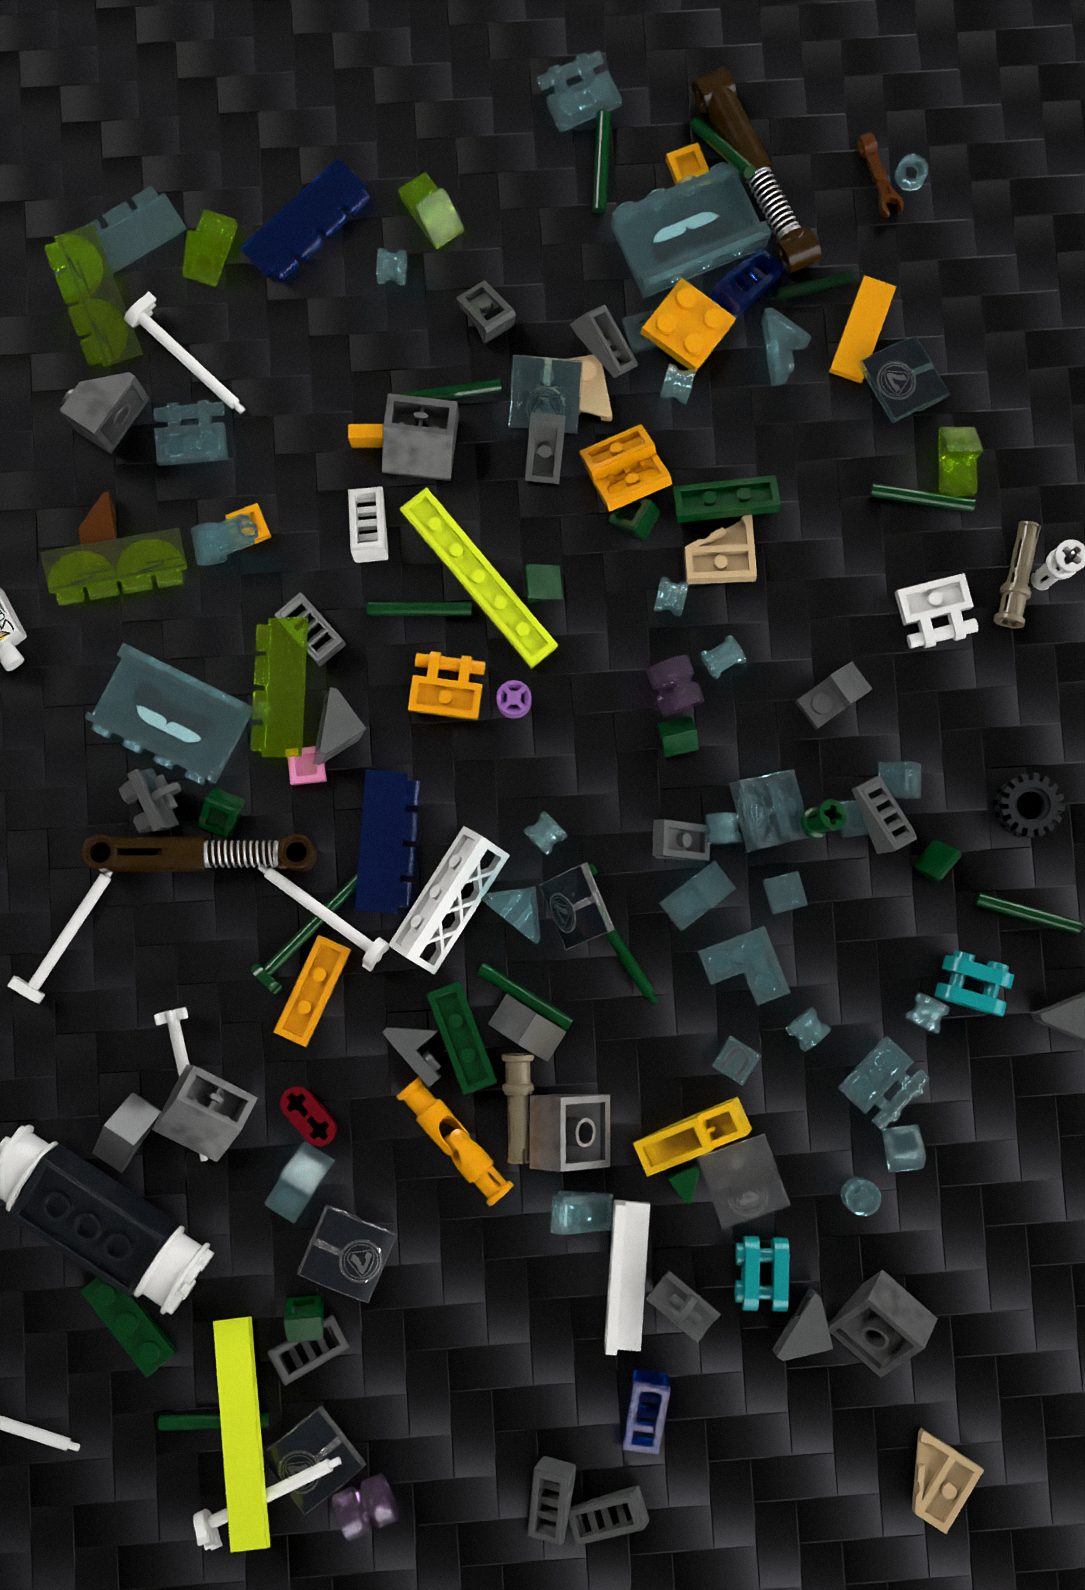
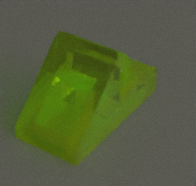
M426 172L398 189L399 197L435 249L464 232V228L444 188L438 190Z
M203 210L196 231H187L183 265L184 277L216 287L238 227L236 219Z
M975 427L939 428V492L941 494L974 496L977 493V458L983 452V448Z

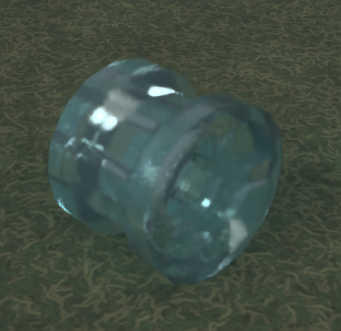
M378 249L377 283L385 284L390 280L395 281L398 285L406 284L407 250H398L396 253H390L387 249Z
M669 363L660 397L665 399L669 397L678 398L680 403L687 404L696 371L691 369L687 371L678 370L676 365Z
M662 576L654 611L661 612L665 609L681 617L689 583L684 581L678 584L673 583L669 578Z
M545 811L539 815V821L534 826H527L523 830L547 856L552 852L553 845L557 841H563L568 837L564 830Z
M740 813L706 815V823L710 826L707 844L742 842V834L738 832V824L741 821Z
M918 992L915 997L916 1005L913 1010L907 1013L905 1018L932 1033L938 1034L941 1028L939 1022L943 1016L948 1014L950 1008Z
M811 1007L793 1020L785 1030L789 1035L796 1036L799 1040V1047L805 1052L821 1041L831 1031V1028L818 1020L817 1012Z
M853 1177L843 1185L841 1200L844 1206L854 1214L869 1216L879 1208L881 1193L878 1187L868 1179Z

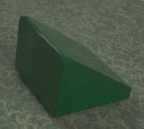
M642 497L613 510L608 521L631 535L646 540L660 515V510L651 500Z
M525 565L528 603L563 600L559 565Z
M213 788L205 797L197 827L230 839L246 801L218 788Z
M934 840L918 857L913 866L929 881L936 882L943 879L959 860L962 853L949 845Z
M323 1295L287 1299L284 1325L288 1342L320 1340L323 1338Z

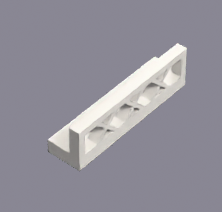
M463 826L393 936L389 946L435 975L510 855L483 836ZM488 849L496 856L488 868L481 870L480 860ZM473 881L474 890L470 897L462 900L461 890L466 883ZM454 912L455 921L451 927L442 929V920L446 914ZM435 942L436 951L429 962L420 958L427 944Z
M614 1200L604 1339L606 1355H617V1350L641 1351L650 1215L649 1202Z

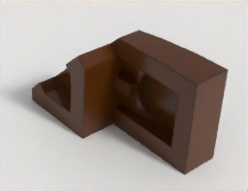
M110 491L102 493L78 528L85 563L120 558L122 556L114 524L116 517Z

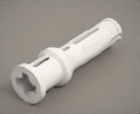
M1072 539L1058 545L1056 549L1049 553L1046 563L1035 570V573H1032L1031 584L1037 590H1047L1049 586L1059 579H1067L1085 566V546L1078 540ZM1047 575L1048 578L1045 581H1042V578H1044Z

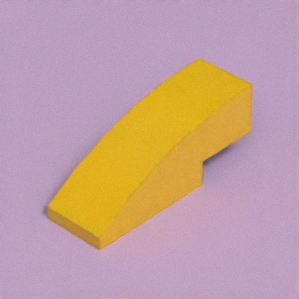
M737 1096L639 1139L633 1145L648 1177L711 1152L716 1147L749 1134L752 1128Z

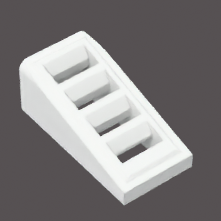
M383 487L348 490L350 547L354 562L387 560L388 541ZM376 502V506L357 508V503ZM377 516L376 519L358 520V517ZM377 530V533L359 534V531Z

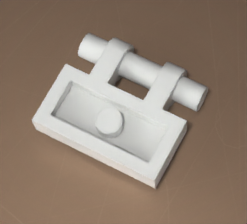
M964 573L899 589L895 592L903 625L918 624L919 632L907 635L909 648L919 646L929 648L935 646L936 642L950 638L957 641L965 639L966 634L978 632L976 619L963 621L961 611L969 610L973 607ZM947 615L949 625L933 629L931 619Z

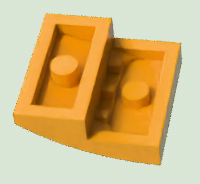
M642 424L579 451L589 476L609 512L672 485L670 473L658 457L655 444Z

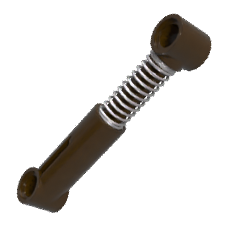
M721 67L693 80L691 83L692 93L701 112L707 113L717 134L756 168L754 176L750 179H746L738 171L737 173L743 184L749 185L752 188V193H755L754 198H757V203L763 209L762 213L765 214L768 224L774 230L773 234L776 235L778 241L775 243V250L783 270L787 274H791L819 261L822 256L819 242L810 228L804 229L801 225H798L799 222L795 221L796 216H792L793 211H789L790 206L787 205L788 201L784 200L785 195H781L782 190H778L780 185H777V180L773 179L774 174H770L773 164L737 97L736 86L728 69Z
M98 834L88 838L83 844L81 851L85 864L100 873L206 872L208 867L211 868L213 865L215 868L219 865L222 868L225 865L228 868L231 865L234 868L238 865L241 868L244 865L247 868L250 865L253 868L257 865L261 868L260 864H264L266 868L271 865L272 868L278 867L280 870L305 873L314 867L318 857L317 849L307 837L300 834H292L274 842L269 840L268 843H265L264 840L262 843H259L258 840L256 843H253L252 840L249 843L246 840L243 843H240L239 840L237 843H234L233 840L230 843L227 840L224 843H221L220 840L218 843H215L214 840L209 843L207 836L108 837L107 835ZM299 845L305 846L307 850L306 857L300 862H292L289 857L292 848ZM103 846H109L111 851L110 857L105 862L98 863L96 859L97 851ZM124 853H155V855H125Z

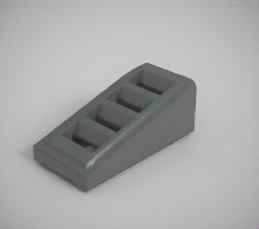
M605 304L583 314L570 324L575 334L614 378L638 366L634 355ZM617 357H618V358L620 359V361L622 362L621 364L618 363V361H617V359H616Z
M301 592L274 614L319 667L346 646L344 640ZM302 604L305 610L290 622L286 617ZM311 615L314 619L302 630L298 631L295 627ZM318 625L323 628L310 640L306 641L304 638ZM328 634L331 639L315 651L313 646Z
M875 776L852 788L877 854L896 851L917 839L912 826L880 776ZM874 791L876 797L870 799L868 794ZM879 805L881 811H878L876 806Z
M333 1315L324 1319V1328H327L336 1346L329 1349L324 1338L316 1340L323 1353L316 1357L309 1341L288 1342L286 1340L267 1352L283 1385L286 1386L350 1348ZM301 1343L309 1359V1362L305 1364L302 1363L294 1347ZM285 1351H288L296 1367L291 1372L281 1355Z
M545 1456L534 1467L527 1536L562 1546L565 1539L575 1482V1464ZM545 1489L559 1492V1495L545 1492ZM542 1504L558 1508V1511L544 1508ZM542 1518L556 1522V1527L540 1523L539 1520Z
M634 1486L570 1506L568 1521L575 1545L578 1546L644 1530L649 1523V1516L640 1487ZM625 1503H628L632 1518H629ZM611 1506L616 1507L620 1520L618 1523H615ZM599 1509L601 1510L602 1517L605 1523V1527L602 1528L600 1526L599 1519L596 1513V1510ZM587 1513L592 1531L586 1532L581 1514Z

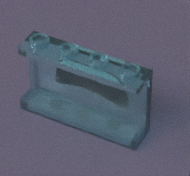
M726 162L716 164L708 173L698 177L695 175L687 176L676 186L667 190L664 188L656 189L649 193L645 199L636 203L628 201L621 204L612 213L611 228L643 298L676 285L681 278L684 280L691 279L765 248L771 235L767 222L763 221L760 223L739 178V172Z
M123 643L117 653L121 660L93 713L87 712L84 717L93 723L91 730L109 739L112 733L124 738L123 746L139 754L142 753L143 749H146L156 754L153 761L171 770L176 764L187 770L184 775L185 777L201 785H204L206 780L216 784L254 710L248 704Z

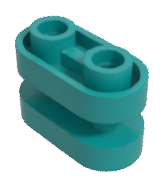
M954 950L953 956L945 955L942 970L952 974L949 985L937 983L934 997L987 1014L1004 1017L1007 1002L997 999L1000 988L1011 989L1015 975L1008 973L1009 966L993 961H988L987 966L974 962V955ZM965 978L985 983L983 995L963 989Z
M743 1236L742 1243H736L735 1250L736 1265L742 1266L741 1280H735V1303H741L742 1310L758 1311L759 1300H770L772 1312H787L789 1298L788 1238L772 1237L771 1248H760L759 1237ZM760 1263H770V1285H760Z

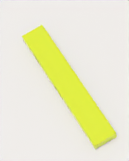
M427 487L400 508L401 513L530 668H533L558 647L555 640Z
M252 1316L213 1321L230 1551L265 1549L270 1547Z

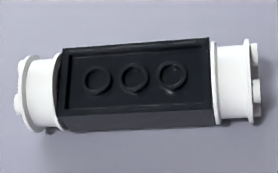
M32 1125L20 1126L12 1138L6 1136L0 1142V1199L7 1203L6 1210L10 1212L8 1217L129 1298L133 1294L136 1297L143 1294L161 1306V1314L164 1315L168 1312L172 1315L180 1302L188 1296L196 1283L194 1279L200 1271H203L212 1258L214 1252L209 1250L210 1244L207 1242L202 1246L185 1235V1227L182 1225L179 1227V1222L63 1145H59L56 1141L48 1144L33 1134L34 1127Z

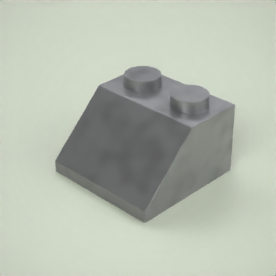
M130 372L79 382L75 389H71L66 393L59 411L79 434L111 454L150 398L137 378Z
M549 1094L530 1096L529 1169L565 1172L610 1167V1095Z
M881 1270L856 1290L830 1321L828 1328L834 1337L879 1377H883L925 1349L938 1318L885 1271Z

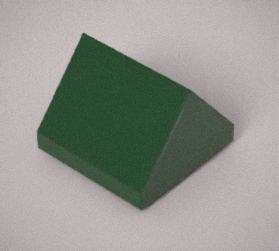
M691 716L657 723L665 758L699 750L697 729Z
M690 1164L666 1177L686 1204L693 1203L700 1170L696 1165Z

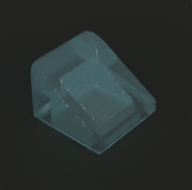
M913 761L879 763V776L894 798H921V765Z
M918 1125L882 1130L889 1172L908 1171L924 1167L926 1154Z

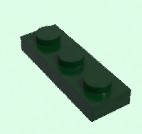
M776 475L679 485L672 488L677 523L780 512L781 508Z
M459 981L427 993L463 1095L496 1083L495 1073L461 982Z
M99 1277L80 1291L146 1378L178 1352L134 1294L129 1298Z

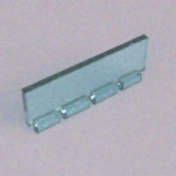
M151 185L131 197L138 209L132 212L125 201L103 214L102 216L108 224V227L105 229L95 219L73 232L80 243L74 247L69 238L65 237L47 248L53 258L48 264L71 299L86 291L87 287L84 279L77 276L68 256L79 276L83 277L77 263L79 262L87 286L91 288L187 229L165 193L158 196Z

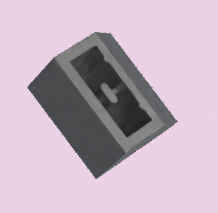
M388 393L383 426L382 473L451 481L459 420L458 402Z
M186 1064L152 1130L218 1162L241 1132L258 1097L195 1065Z

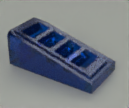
M761 246L716 283L711 299L737 318L784 273L785 268ZM758 263L769 274L766 276L755 264ZM746 272H748L758 283L756 284V283L746 274ZM736 282H738L745 290H747V292H745L744 290H742V289L736 284Z
M633 1370L622 1450L659 1454L670 1392L668 1375ZM641 1401L657 1404V1406L650 1407L638 1405V1402ZM636 1417L655 1419L653 1423L635 1419ZM633 1430L653 1433L652 1438L633 1435Z

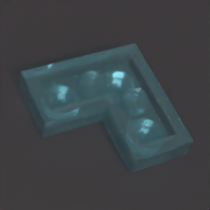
M765 926L697 951L710 985L744 973L756 1005L791 993Z

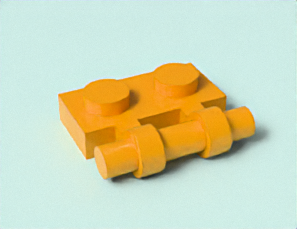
M431 651L430 654L416 653L415 666L428 668L427 677L413 675L408 711L478 720L483 686L479 683H471L469 680L470 674L484 675L486 662L472 660V656L464 655L461 658L441 656V652ZM439 671L459 672L458 681L438 678Z

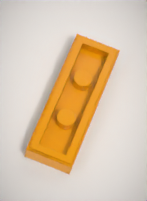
M864 275L829 370L830 373L862 383L867 370L862 361L872 356L896 286Z
M321 935L317 936L273 1031L274 1033L307 1047L352 949Z

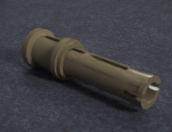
M1021 521L1018 524L1007 582L1003 583V586L1000 587L999 594L1002 595L999 613H996L993 619L998 625L1009 628H1022L1025 625L1026 620L1023 618L1026 600L1030 599L1032 593L1030 591L1031 588L1028 586L1029 577L1041 530V525L1038 523Z
M505 1053L502 1054V1060L506 1063V1083L502 1085V1091L508 1097V1163L523 1164L524 1161L527 1164L530 1163L529 1095L534 1091V1084L531 1083L530 1061L534 1060V1054Z

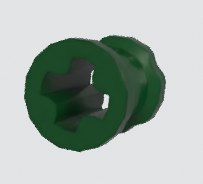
M828 799L821 802L818 808L812 807L802 813L800 819L801 827L807 836L812 839H819L828 831H836L845 825L847 819L846 811L840 802Z

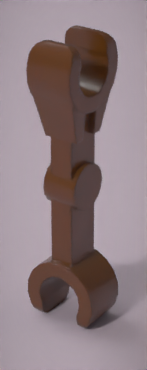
M872 132L861 135L857 143V149L860 156L866 159L872 174V181L878 189L880 215L885 219L890 216L889 209L886 206L887 203H893L898 214H900L904 208V201L888 182L887 172L883 168L877 154L876 138Z

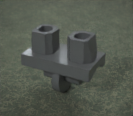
M153 768L143 771L135 769L128 773L129 780L119 788V792L127 804H135L139 801L144 812L134 817L133 822L140 834L149 833L152 831L168 830L178 826L179 822L172 809L178 807L174 795L181 791L179 783L176 782L168 785L164 775L157 776Z
M668 1270L646 1298L649 1303L697 1343L711 1324L720 1316L719 1311L670 1270Z

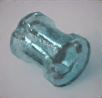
M731 635L726 636L725 642L709 652L704 650L700 653L704 665L715 679L721 676L722 671L735 663L742 664L746 661L742 649Z

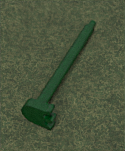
M593 863L582 869L586 880L598 873ZM592 893V896L583 899V902L586 906L594 902L596 903L607 929L604 935L644 998L648 997L652 1005L658 1003L659 1001L653 994L655 990Z
M365 868L359 875L355 874L324 906L335 913L364 883L363 880L370 872ZM314 915L264 966L256 962L249 970L276 995L283 986L272 975L325 921Z

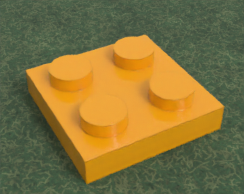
M681 278L644 324L640 334L695 374L732 327L736 317Z

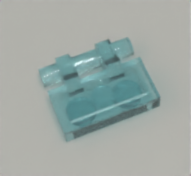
M600 51L589 55L584 52L575 56V61L561 67L559 65L548 68V73L537 77L541 90L553 86L556 93L547 97V105L560 132L597 117L599 111H611L622 106V98L609 71L607 70L595 75L592 69L603 64ZM581 74L582 82L570 87L567 86L565 80Z
M209 399L198 400V404L179 406L178 402L167 403V407L154 408L156 422L168 421V427L154 428L156 458L159 466L228 460L226 426L223 422L211 423L212 417L225 415L224 403H210ZM199 418V424L181 426V419Z
M885 1036L837 1088L865 1114L875 1104L881 1111L873 1118L872 1122L880 1130H883L890 1121L895 1123L902 1115L900 1111L912 1098L917 1099L923 1093L922 1087L931 1078L921 1069L910 1078L905 1071L914 1061L888 1036ZM897 1081L902 1088L888 1101L883 1095Z

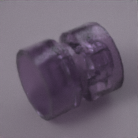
M688 655L670 658L649 667L645 671L651 688L659 692L656 701L662 717L687 711L705 702L699 683L691 680L695 672Z
M382 1473L362 1481L360 1489L350 1486L334 1493L332 1496L338 1523L348 1541L368 1534L371 1525L381 1528L397 1521L399 1518L393 1493Z

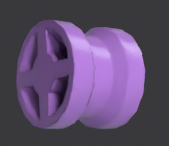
M516 680L507 681L501 685L497 692L498 709L507 718H521L530 710L532 703L531 692L524 683Z

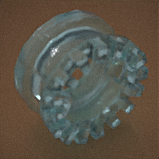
M907 155L900 161L896 169L895 179L901 188L910 191L916 190L925 181L929 168H927L928 164L925 163V159H921L920 155ZM910 166L918 170L915 180L914 178L911 180L910 177L906 178L907 175L905 173L907 170L905 167Z

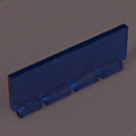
M337 158L240 247L241 252L268 278L274 274L282 282L299 266L298 262L292 257L295 253L302 261H305L324 243L317 234L319 231L329 239L348 221L347 216L342 212L344 208L354 216L371 200L364 191L367 188L366 184Z
M366 770L354 911L397 914L398 907L411 908L413 883L400 882V875L414 876L416 848L402 847L403 841H417L419 813L405 812V807H419L421 782L408 780V773Z

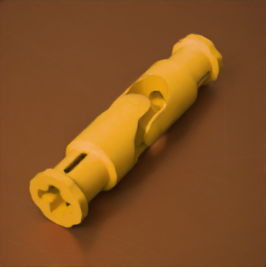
M420 1077L415 1079L396 1096L399 1101L404 1100L417 1115L416 1121L443 1152L452 1157L457 1169L469 1183L474 1182L487 1197L486 1203L489 1207L514 1186L511 1181L506 1182L494 1168L492 1158L481 1146L470 1139L467 1130L441 1099H435L424 1086L423 1080ZM440 1122L449 1124L455 1129L450 1135L445 1136L444 1139L439 1129Z

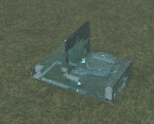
M765 308L761 323L771 385H784L790 372L794 370L793 355L788 350L806 348L811 335L774 308Z
M714 860L661 901L659 905L677 928L682 931L723 900L736 887Z
M304 1142L281 1173V1178L264 1205L294 1224L335 1160L309 1143Z
M558 1191L557 1195L553 1196L551 1233L564 1235L611 1231L613 1194Z

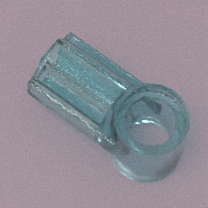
M239 514L220 523H204L192 527L191 535L196 563L198 565L219 564L228 559L227 554L253 545L254 540L258 537L257 525L252 522L249 515Z

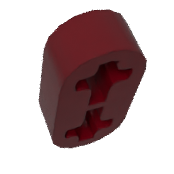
M294 1086L283 1093L280 1100L282 1112L311 1145L325 1146L335 1138L337 1133L336 1121L310 1090L303 1086ZM292 1093L296 1097L301 1094L305 1096L306 1099L302 1104L309 1112L306 1116L298 1108L293 1111L289 1108L292 1102L289 1096ZM311 1116L319 1124L324 1121L328 1123L329 1127L326 1129V1133L329 1136L326 1139L322 1135L317 1138L313 1136L312 1132L315 1130V1127L309 1120Z

